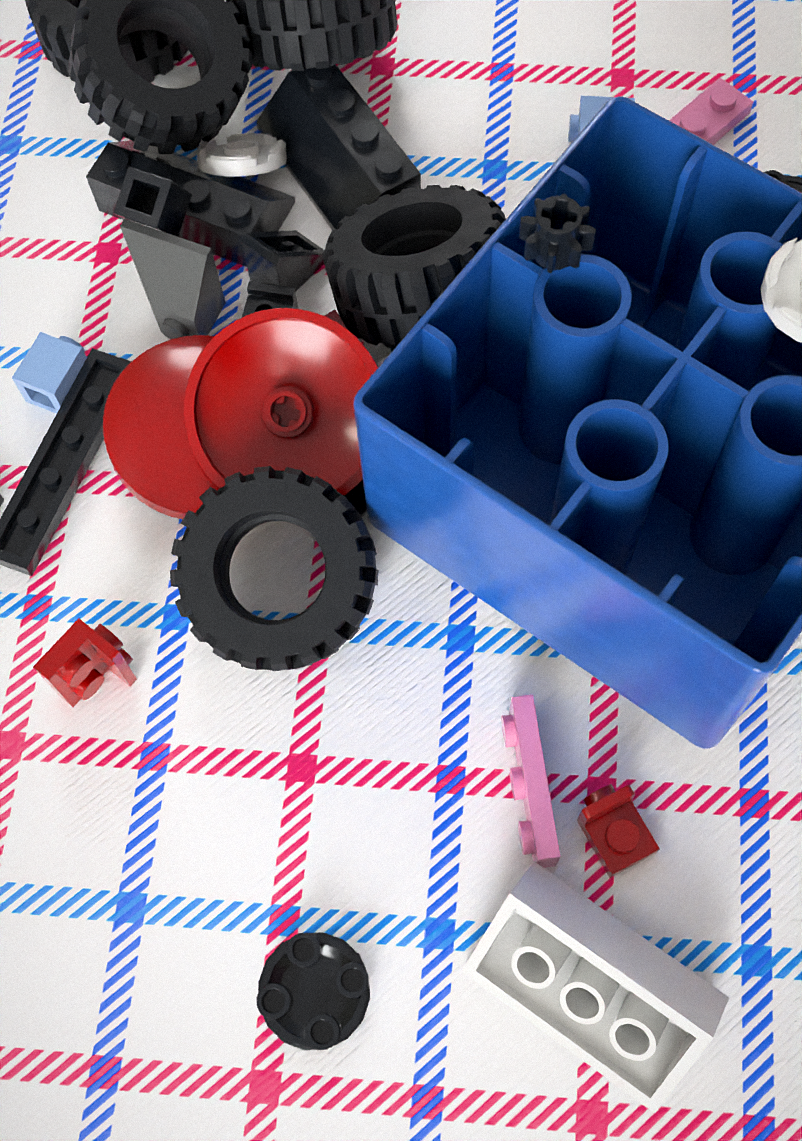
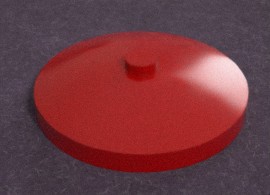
M273 308L246 315L229 324L215 335L198 356L191 370L184 397V423L192 452L205 474L219 488L226 485L224 478L237 472L246 476L253 474L256 467L271 466L274 470L285 471L286 467L302 470L308 476L314 478L317 476L331 484L340 494L346 495L363 479L353 406L354 397L378 369V366L360 340L342 325L326 316L294 308Z
M192 335L171 339L157 344L137 356L116 379L104 409V441L110 462L120 481L130 493L148 507L162 514L182 520L188 510L196 513L203 502L199 497L210 487L215 490L220 489L205 474L197 462L190 447L184 423V397L187 382L198 356L214 337L211 335Z

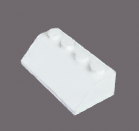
M533 861L509 893L462 969L464 974L653 1113H656L712 1041L730 998L535 861Z

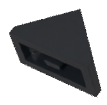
M297 230L246 232L241 240L249 277L253 282L293 287L297 291L324 265V249Z

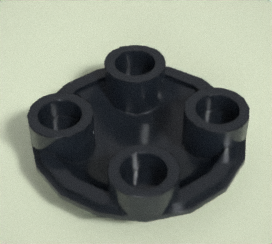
M324 932L298 933L291 939L281 943L266 960L258 981L256 1004L259 1013L264 1017L267 1027L284 1043L305 1051L327 1050L347 1040L363 1022L370 1002V978L361 956L345 940Z

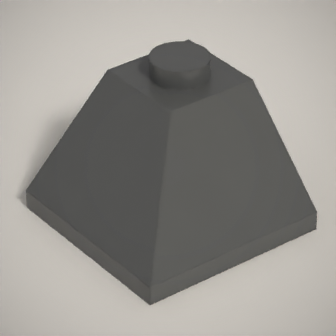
M124 219L120 227L160 332L170 340L184 336L209 335L226 303L211 248Z

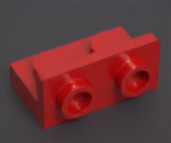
M80 618L72 624L33 666L49 686L72 707L81 699L85 701L91 698L99 690L104 682L103 675L108 670L112 671L130 687L137 680L129 667L133 658L122 648L124 644L102 624H99L93 630Z

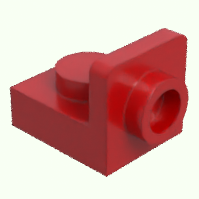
M609 784L584 798L583 801L587 807L581 810L577 818L578 824L609 878L649 858L660 850L632 802L635 793L630 785L615 791L612 784Z

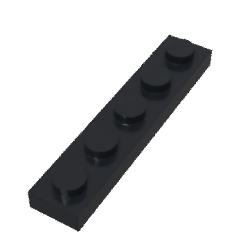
M93 348L91 349L0 518V565L33 576L104 440L103 416L111 388L121 372L132 361Z

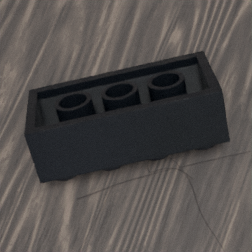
M336 64L323 69L306 68L304 71H289L256 121L257 128L261 134L272 135V137H276L277 141L282 139L286 143L287 161L285 167L332 230L337 229L338 223L345 216L351 217L354 215L355 209L364 204L370 205L381 196L387 194L390 196L402 193L401 190L413 187L415 190L421 189V173Z
M132 140L108 142L86 175L98 210L119 219L122 218L113 213L128 166L175 182L192 194L179 237L211 248L213 255L245 267L247 265L241 243L244 233L279 231L295 204L294 196L243 177L217 176L205 173L198 167V161L175 152L173 154H159L158 147L149 146L147 152L133 149L134 141Z

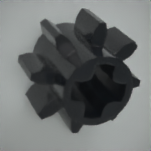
M567 194L552 196L544 201L539 198L535 199L533 217L523 216L520 219L519 238L525 241L524 259L526 261L535 259L540 266L546 268L548 273H552L553 270L564 269L568 266L577 269L580 264L582 250L588 251L593 249L596 229L588 226L590 208L588 206L580 207L576 201L567 197Z

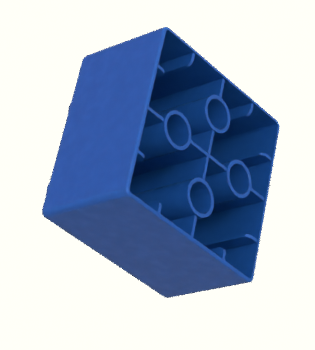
M617 96L611 98L603 105L355 395L353 406L367 517L369 522L383 534L697 747L710 749L718 745L777 669L802 632V342L794 340L775 326L764 310L760 290L771 257L784 243L797 238L796 242L802 240V193L631 99ZM567 194V197L576 201L580 207L588 206L590 208L588 226L596 229L593 249L588 251L582 250L580 264L577 269L568 266L564 269L553 270L552 273H548L546 268L540 266L535 259L528 261L524 259L525 241L519 238L520 219L523 216L533 217L535 199L539 198L544 201L552 196Z

